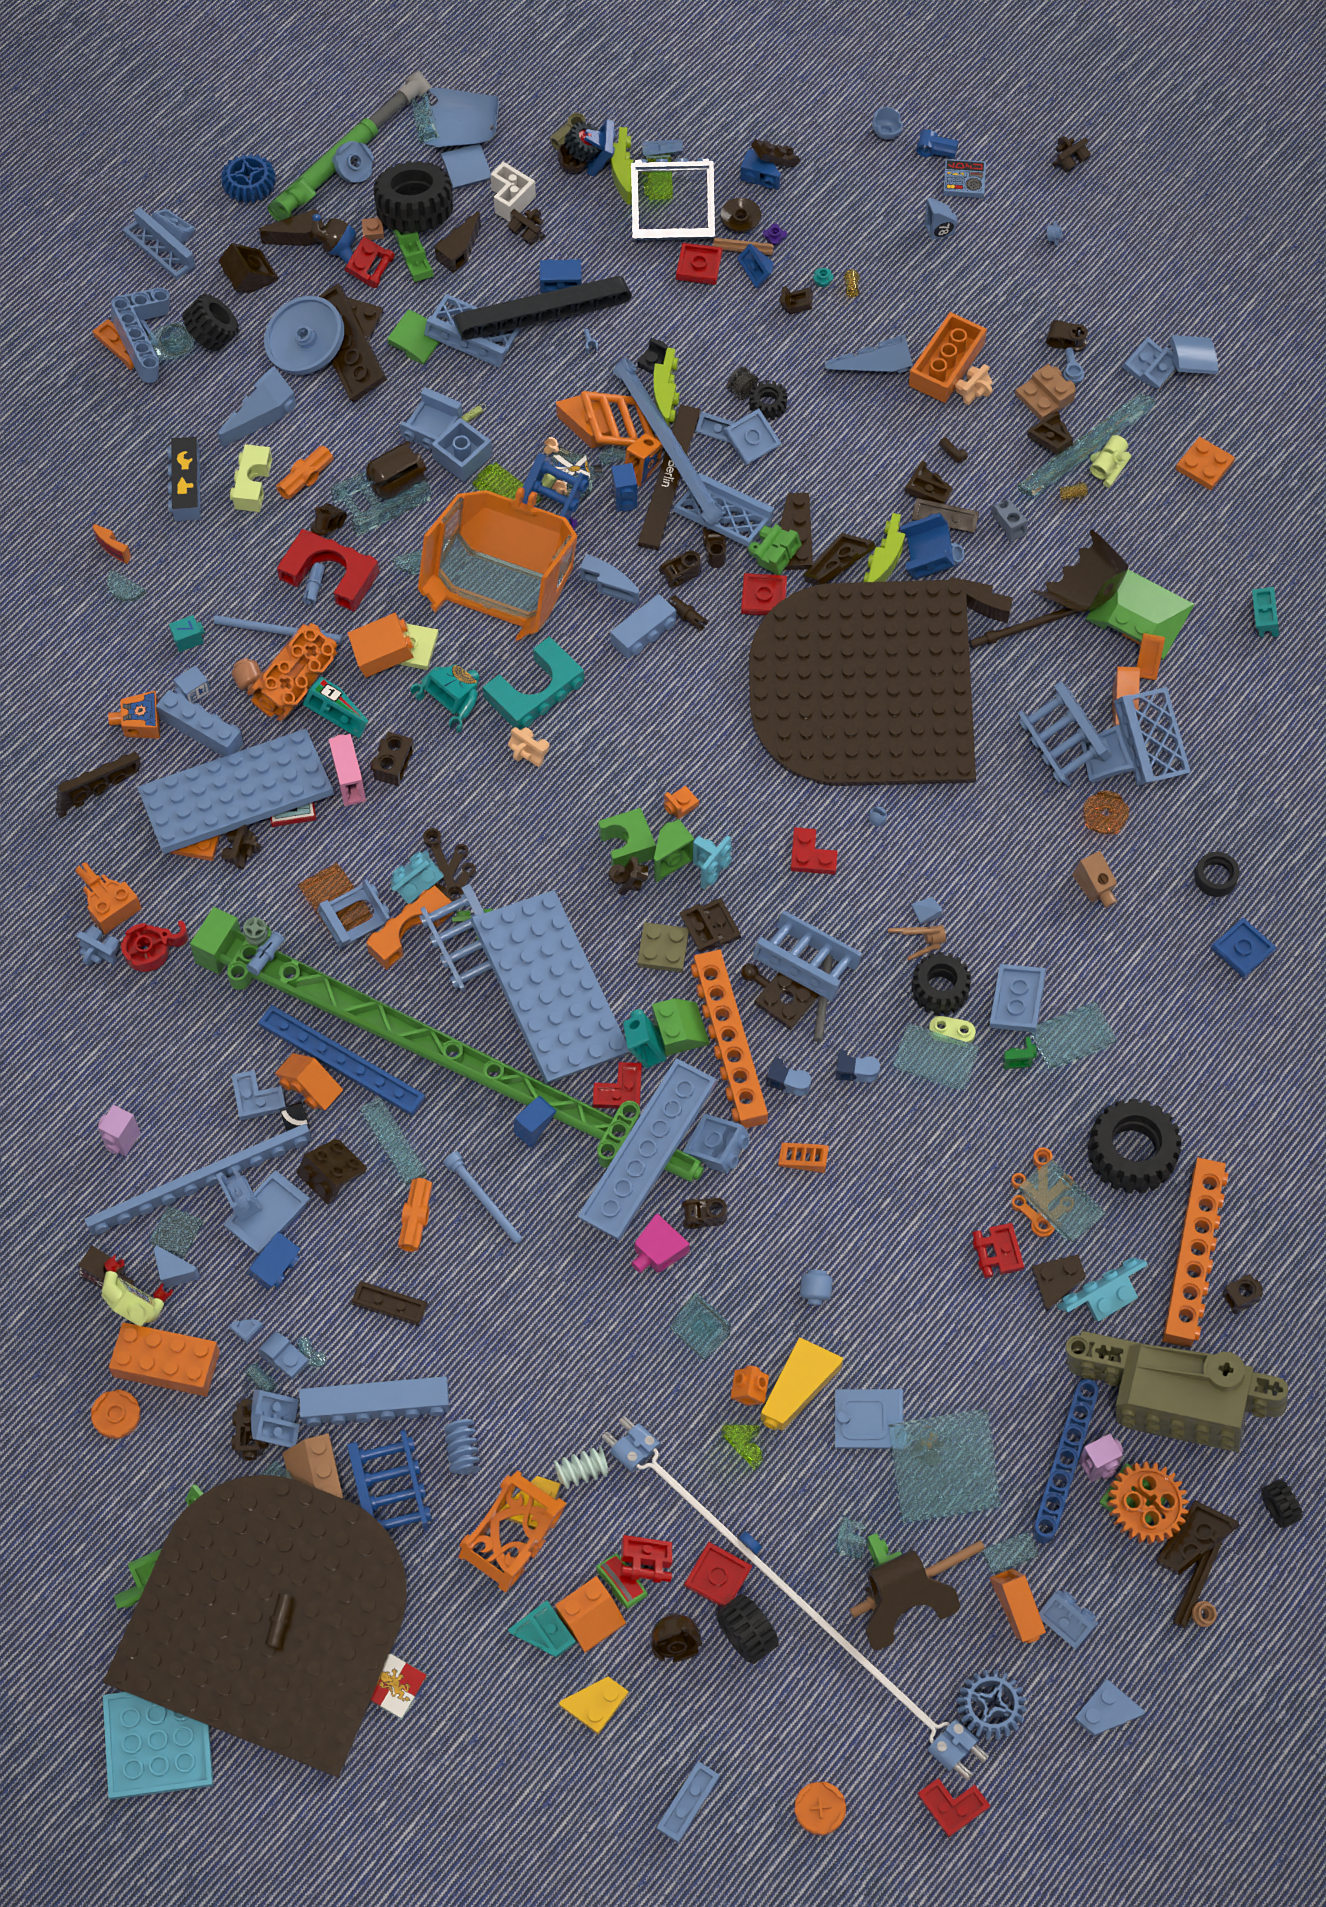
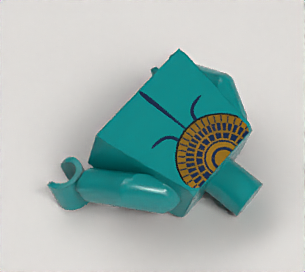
M457 664L449 667H434L421 680V684L416 683L411 686V693L414 695L418 692L415 697L420 701L425 697V689L453 714L459 713L458 716H454L449 720L450 728L454 723H459L456 728V732L459 733L463 729L462 720L464 717H468L475 706L478 697L479 674L473 669L467 672Z

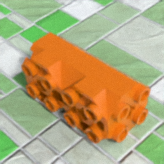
M310 623L308 626L303 624L247 691L248 696L253 695L252 703L267 716L272 717L275 714L278 715L277 720H283L308 692L309 687L332 662L337 654L335 650L337 643L323 635L317 625Z

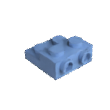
M704 1113L682 1152L704 1162L710 1169L728 1174L731 1168L734 1169L739 1161L738 1155L741 1149L748 1147L750 1138L744 1125Z

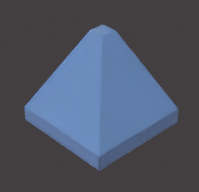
M933 897L911 904L920 924L940 918L942 915V909Z

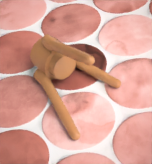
M943 925L888 929L889 933H902L903 935L924 934L925 942L931 944L908 956L907 960L909 961L932 950L940 949V943L946 942V933Z

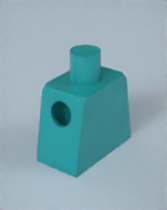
M636 1009L630 1013L631 1018L623 1023L628 1050L646 1069L667 1060L656 1026L644 1014L643 1010Z

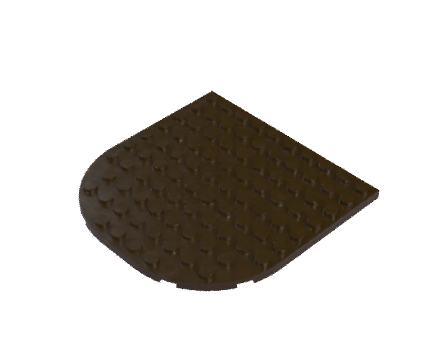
M965 579L821 584L791 594L773 607L764 617L755 632L749 654L750 711L754 730L763 748L778 765L797 777L801 776L813 780L814 783L829 786L976 782Z
M274 1475L245 1476L222 1483L198 1497L187 1507L173 1525L103 1683L340 1778L404 1620L407 1604V1581L400 1554L388 1532L372 1515L356 1504L296 1480ZM278 1593L294 1597L288 1617L290 1623L289 1626L286 1625L281 1648L265 1644L271 1624L269 1618L270 1615L273 1616Z

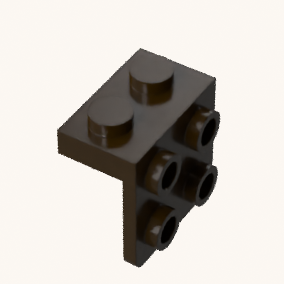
M334 1139L304 1154L296 1174L328 1205L334 1202L342 1185L363 1175L367 1167L340 1140Z

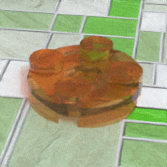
M1106 790L1099 791L1092 797L1090 796L1086 800L1083 809L1086 827L1101 834H1118L1126 825L1129 816V807L1122 800V797L1115 792ZM1104 809H1109V813L1112 815L1104 816L1101 812Z

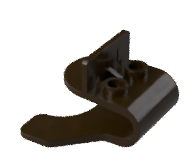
M910 1550L874 1567L866 1573L870 1586L865 1588V1591L876 1604V1608L866 1627L869 1644L874 1650H881L894 1642V1627L898 1618L914 1606H929L934 1609L940 1619H945L955 1614L960 1608L956 1590L952 1586L928 1578L923 1563L914 1550Z

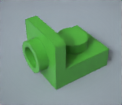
M877 1533L868 1536L866 1545L876 1567L902 1555L901 1551L887 1556L886 1554L889 1551L884 1539L880 1540Z

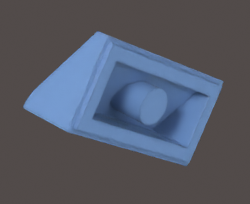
M168 209L152 213V218L181 243L185 242L196 231L195 227Z
M701 412L695 432L730 443L723 430L735 422Z

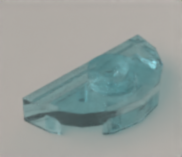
M422 550L392 558L393 563L398 570L401 569L402 571L409 572V574H419Z
M111 569L108 573L107 585L110 593L115 598L122 601H134L146 594V590L116 571Z

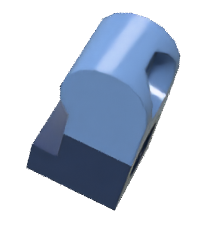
M838 1051L835 1079L867 1083L877 1080L880 1072V1063L875 1057L868 1056L863 1059L847 1057L848 1051Z
M774 1057L767 1075L766 1086L796 1096H805L810 1091L811 1076L804 1070L795 1071L784 1067L783 1060Z

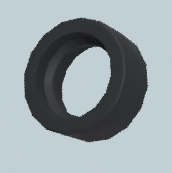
M1219 851L1210 852L1198 861L1194 875L1195 883L1206 895L1213 897L1225 896L1236 887L1240 874L1239 865L1227 853ZM1215 864L1223 866L1229 871L1230 880L1224 884L1212 883L1204 876V869L1209 865Z

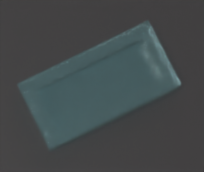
M1029 1532L982 1551L992 1575L1039 1556Z

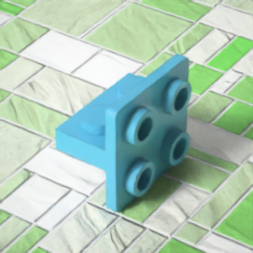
M727 835L718 847L709 839H703L700 836L693 842V864L701 868V888L704 890L709 884L713 885L721 869H726L731 863L732 847L730 836Z
M427 850L422 853L420 851L415 853L409 859V864L405 867L401 865L392 872L391 889L397 891L408 904L419 897L424 890L429 889L444 877V874L429 858Z

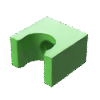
M641 808L598 821L601 841L619 838L627 843L624 847L611 852V866L620 864L625 867L631 856L638 858V864L654 859L656 844Z

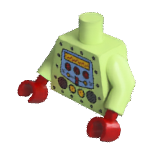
M113 1255L105 1262V1268L108 1272L105 1274L101 1296L113 1311L140 1327L144 1322H154L158 1318L164 1302L171 1296L173 1290L170 1289L166 1293L162 1288L164 1284H161L154 1292L153 1296L155 1299L118 1277L116 1271L124 1266V1260L120 1259L116 1262V1255Z

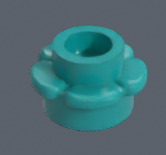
M819 268L814 272L813 279L817 286L827 287L833 280L831 270Z

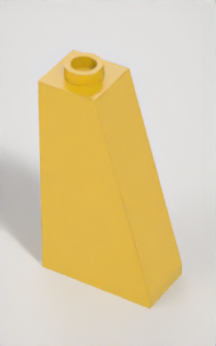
M799 1337L761 1412L763 1424L772 1430L780 1429L783 1431L841 1370L844 1358Z

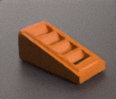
M782 1143L778 1166L825 1173L829 1146ZM788 1150L792 1151L791 1160H786ZM797 1152H801L800 1161L796 1160ZM806 1153L811 1154L810 1161H805ZM815 1155H820L819 1161H815Z

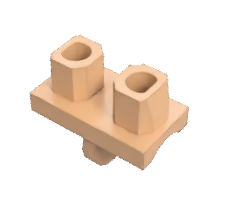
M984 364L980 369L972 366L967 373L969 381L959 380L955 384L956 393L963 396L965 404L970 405L976 397L981 395L987 397L993 392L991 387L993 382L988 375L989 366Z
M516 727L511 730V739L508 742V746L514 751L513 758L516 761L525 758L537 767L541 766L550 744L544 739L536 742L533 739L534 734L527 727L521 730Z

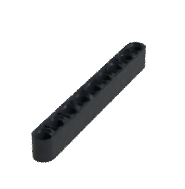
M615 276L464 311L457 314L453 321L463 340H470L620 305L629 301L632 293L622 276Z

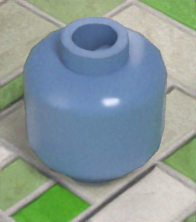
M808 1270V1273L803 1274L801 1277L800 1296L808 1299V1304L822 1305V1301H827L831 1298L832 1277L827 1275V1271Z

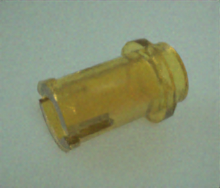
M854 269L847 270L843 276L846 282V295L848 297H856L859 295L858 280L860 275Z
M1081 481L1076 485L1059 488L1062 501L1076 497L1084 498V496L1088 495L1087 485Z

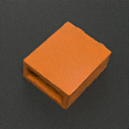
M396 612L348 632L358 667L365 678L414 658L411 650L414 648V644L410 636L406 635V632L409 631L404 619H399Z

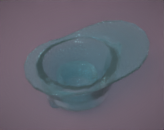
M180 321L158 327L148 335V339L158 359L161 361L185 355L190 352L195 342V339L187 331L184 323Z

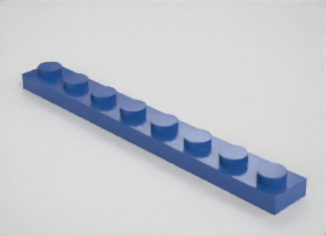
M273 1005L268 1008L258 1022L261 1028L310 1057L315 1058L317 1061L412 1117L426 1099L425 1094Z

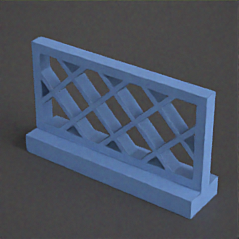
M445 294L433 315H430L427 319L424 335L500 368L505 355L521 328L513 329L511 334L504 335L503 332L498 333L499 336L495 337L487 335L485 339L479 337L463 340L450 315L477 309V307ZM448 302L455 305L456 309L447 310L445 305ZM446 316L448 322H444L438 318ZM502 341L504 347L495 344V342Z
M701 473L698 475L714 501L723 507L727 517H723L713 526L707 523L701 515L703 510L698 508L697 504L699 503L694 498L690 489L674 506L673 510L748 547L760 534L763 526L769 527L771 525L774 513L773 507ZM692 505L694 509L687 510L683 506ZM749 520L757 524L751 525ZM744 521L745 526H736L735 522ZM720 523H730L731 527H723ZM748 531L750 536L747 538L740 535L739 532Z
M1167 687L1134 695L1130 694L1114 700L1120 726L1124 729L1129 749L1138 770L1133 771L1137 787L1191 773ZM1157 694H1162L1164 703L1161 708L1152 702ZM1139 699L1146 704L1142 712L1135 709L1133 700ZM1149 706L1159 712L1154 721L1145 715ZM1162 715L1169 719L1170 725L1167 729L1158 724ZM1142 719L1152 725L1148 734L1140 728ZM1155 728L1165 733L1161 742L1151 737ZM1168 736L1175 740L1176 746L1174 750L1164 745ZM1148 741L1158 746L1154 755L1146 750ZM1161 749L1170 754L1167 763L1157 758ZM1174 757L1181 762L1183 770L1176 771L1170 767ZM1154 762L1164 768L1161 774L1155 777L1152 771Z

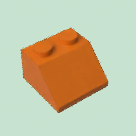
M597 1576L555 1605L556 1613L584 1653L626 1625L614 1600Z

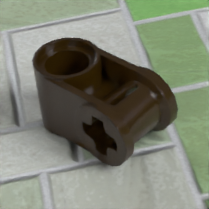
M1054 320L1050 324L1046 343L1052 348H1073L1074 352H1080L1086 348L1088 330L1081 324Z
M325 503L323 506L315 509L316 517L310 529L318 535H328L343 526L347 512L329 503Z
M702 528L707 563L710 567L721 568L726 563V537L712 529Z
M686 551L660 565L659 572L666 577L670 588L679 587L700 575L701 558L696 551Z
M721 1198L689 1199L681 1203L685 1214L683 1227L686 1229L720 1226L727 1221V1205ZM714 1209H720L722 1210V1213L719 1215H713L711 1214V1211Z

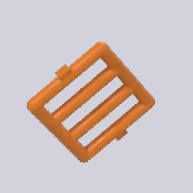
M590 391L581 392L580 396L586 411L584 417L586 422L590 423L597 443L629 447L638 439L627 405H635L644 434L654 438L651 425L632 396ZM591 400L600 402L611 436L602 435ZM609 402L618 404L629 438L620 437Z

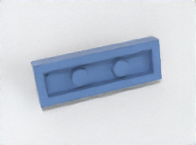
M698 1761L656 1827V1830L679 1844L720 1778V1775Z

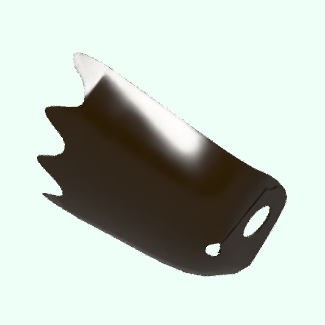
M1090 529L1093 544L1090 548H1079L1080 562L1074 566H1064L1062 568L1064 576L1061 581L1046 582L1048 591L1043 592L1033 589L1031 591L1075 611L1093 610L1114 596L1126 576L1128 565L1097 532Z

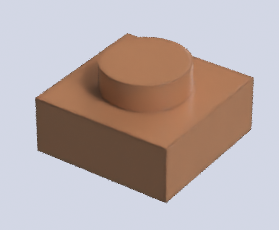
M379 218L362 219L363 236L370 240L384 239L383 223Z

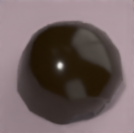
M561 144L558 149V162L561 168L568 172L577 173L587 167L588 162L586 160L580 161V157L575 159V154H570V149H566L565 146L567 144Z

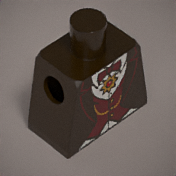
M91 1245L78 1265L79 1278L102 1289L105 1274L108 1272L105 1268V1262L111 1257ZM125 1266L116 1271L119 1278L134 1286L135 1281L125 1276Z

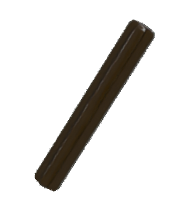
M1222 1541L1199 1559L1174 1616L1173 1622L1176 1626L1181 1628L1187 1627L1192 1615V1608L1199 1599Z

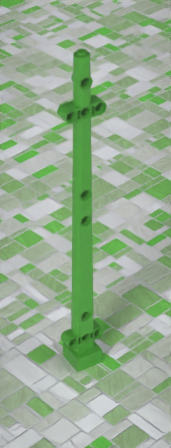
M216 907L212 908L190 943L196 964L217 974L221 973L224 966H228L227 975L230 985L234 989L242 990L250 984L252 979H256L526 1106L538 1096H541L557 1110L553 1116L554 1119L601 1140L597 1148V1159L602 1167H609L640 1117V1107L634 1101L622 1103L615 1116L612 1117L278 950L274 953L272 961L266 963L259 972V975H254L246 968V965L252 959H246L248 955H256L259 946L250 945L246 941L245 934L240 930L238 918ZM266 926L269 938L271 936V930L268 926ZM238 973L244 974L240 978L234 977ZM289 974L295 975L291 979L285 978ZM450 1052L458 1053L455 1057L448 1056ZM498 1072L499 1075L496 1077L489 1076V1073ZM627 1112H632L635 1114V1116L632 1118L625 1117L624 1114ZM620 1131L623 1132L625 1135L622 1137H615L613 1134L615 1132ZM676 1149L664 1170L692 1183L695 1179H700L704 1167L701 1166L702 1161ZM605 1151H611L613 1155L610 1157H605L604 1155H602V1153Z

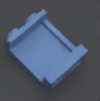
M424 387L421 392L422 401L407 423L401 422L400 430L401 436L407 441H413L422 445L425 449L432 450L431 444L463 416L462 403Z

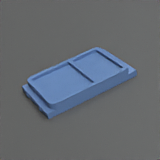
M276 1170L254 1192L262 1211L242 1222L234 1213L223 1224L225 1228L258 1255L277 1232L282 1233L311 1200L302 1190L298 1189Z

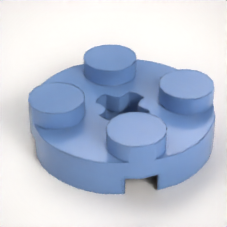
M349 141L342 144L336 150L332 162L338 175L347 183H358L366 180L372 174L374 158L371 150L365 144ZM351 158L357 159V167L351 165Z

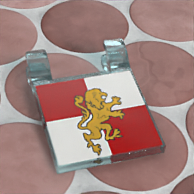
M391 1653L371 1702L403 1720L428 1674Z

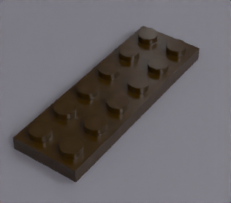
M337 283L318 297L326 299L333 304L343 319V341L331 362L349 399L354 403L388 379L342 286Z

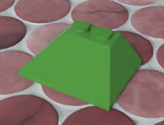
M1128 570L1114 596L1100 607L1091 610L1086 620L1104 630L1107 626H1110L1140 643L1142 642L1143 633L1165 637L1161 660H1164L1195 604Z

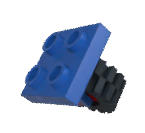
M606 119L598 131H596L598 128L591 127V123L586 125L584 121L582 123L577 122L565 136L564 143L567 144L565 146L566 149H570V154H575V159L580 157V161L586 160L588 162L587 174L595 176L599 170L603 169L605 162L608 158H612L615 147H613V140L615 138L614 121Z

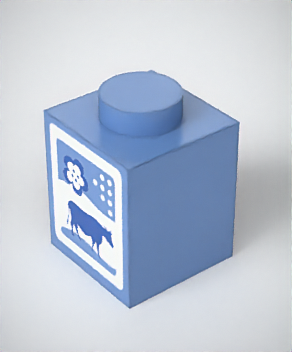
M196 666L173 679L176 687L174 692L176 694L181 693L191 703L196 702L211 692L208 680Z

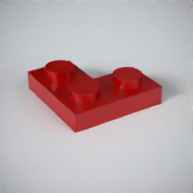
M794 827L791 871L836 875L838 851L815 849L816 829Z
M618 1062L617 1083H594L593 1107L619 1109L621 1104L626 1101H634L640 1107L642 1063Z
M938 1778L917 1794L948 1838L990 1808V1804L975 1784L953 1799Z

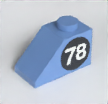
M927 198L924 225L931 240L953 235L955 233V225L958 224L956 214L952 213L949 205L933 198Z

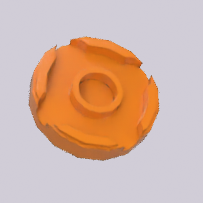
M123 1390L103 1393L95 1400L91 1408V1419L94 1428L102 1436L109 1439H120L128 1436L136 1429L140 1421L141 1410L137 1400L130 1393Z

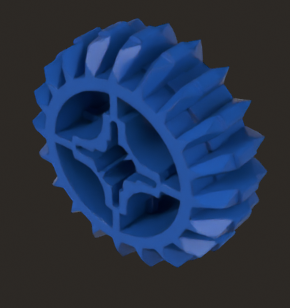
M242 153L241 157L235 156L234 161L228 160V165H224L221 172V184L226 195H229L231 200L236 199L238 203L243 200L245 204L248 201H252L255 204L257 199L262 201L263 196L269 197V192H273L276 174L271 162H268L266 157L261 158L259 154L254 157L252 153L249 156H245Z

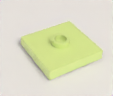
M407 624L409 631L406 632V635L410 636L414 644V648L411 649L414 658L398 665L428 670L439 634L438 629Z

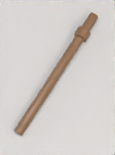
M980 1540L926 1568L927 1577L931 1578L985 1550L984 1544ZM868 1596L866 1601L850 1608L849 1611L852 1617L855 1618L869 1610L874 1611L876 1604Z

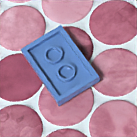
M1000 964L990 1018V1028L1037 1032L1046 968Z

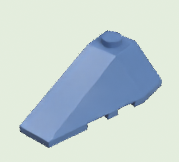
M904 334L878 342L877 348L864 347L857 352V355L847 353L825 361L826 369L897 371L902 373L908 371L909 367L913 366Z

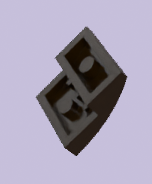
M721 897L703 906L699 903L679 913L699 952L714 949L741 938V933Z

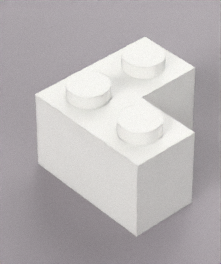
M502 162L490 174L492 191L497 193L494 196L495 213L510 222L513 218L510 212L513 209L521 213L536 197L535 181Z

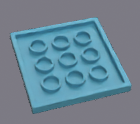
M126 1692L103 1695L108 1798L110 1800L213 1786L210 1730L208 1725Z

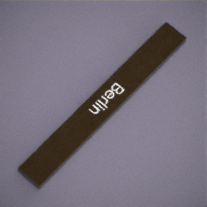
M680 405L672 433L686 456H688L701 409ZM667 451L664 455L638 540L639 547L658 551L681 479V474Z

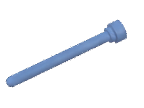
M455 1151L447 1156L443 1161L446 1168L454 1173L457 1172L512 1241L520 1243L522 1241L521 1235L464 1167L465 1163L463 1162L464 1158L459 1152Z

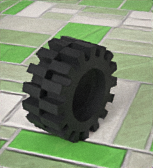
M765 380V384L762 381L758 382V386L755 384L753 389L750 390L749 395L750 411L754 412L760 409L766 420L768 417L771 418V421L775 420V416L780 418L781 413L784 414L785 409H787L785 387L782 388L780 383L776 385L774 380L772 384L769 383V380ZM772 397L776 399V402L765 404L760 399Z
M1278 1479L1261 1488L1263 1502L1266 1504L1265 1507L1269 1510L1271 1518H1274V1522L1280 1528L1284 1529L1302 1520L1303 1515L1301 1514L1302 1509L1299 1507L1300 1503L1296 1500L1295 1493L1291 1492V1487L1287 1486L1283 1479Z

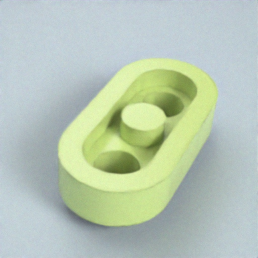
M937 1016L931 1020L929 1025V1034L937 1041L965 1046L972 1043L975 1038V1027L968 1021ZM942 1024L945 1028L940 1029L937 1025ZM966 1029L968 1032L962 1033L960 1030Z

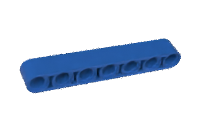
M1084 1379L1079 1382L1071 1403L1033 1527V1537L1039 1543L1046 1544L1051 1542L1060 1522L1099 1393L1098 1385L1091 1379ZM1084 1389L1089 1390L1092 1396L1085 1397L1080 1391ZM1082 1412L1086 1418L1079 1420L1074 1416V1413ZM1074 1434L1078 1437L1079 1441L1071 1442L1068 1440L1067 1435ZM1068 1457L1072 1464L1065 1465L1060 1461V1458ZM1053 1480H1062L1065 1483V1487H1056L1053 1484ZM1046 1503H1055L1058 1506V1510H1049L1046 1507ZM1047 1525L1051 1529V1533H1042L1039 1530V1526Z

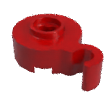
M178 921L180 929L178 934H172L167 928L162 929L158 926L156 928L147 925V923L137 924L128 929L121 943L122 953L127 964L141 972L153 971L162 966L168 958L170 946H183L188 941L189 935L184 922ZM147 946V949L142 950V947Z

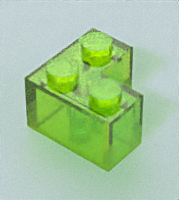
M669 153L645 156L648 163L656 162V159H668V162H671ZM672 171L643 172L647 176V182L643 183L644 195H648L649 200L673 199Z

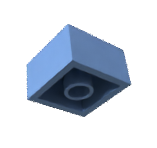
M461 418L431 444L433 459L463 482L493 456L491 440Z

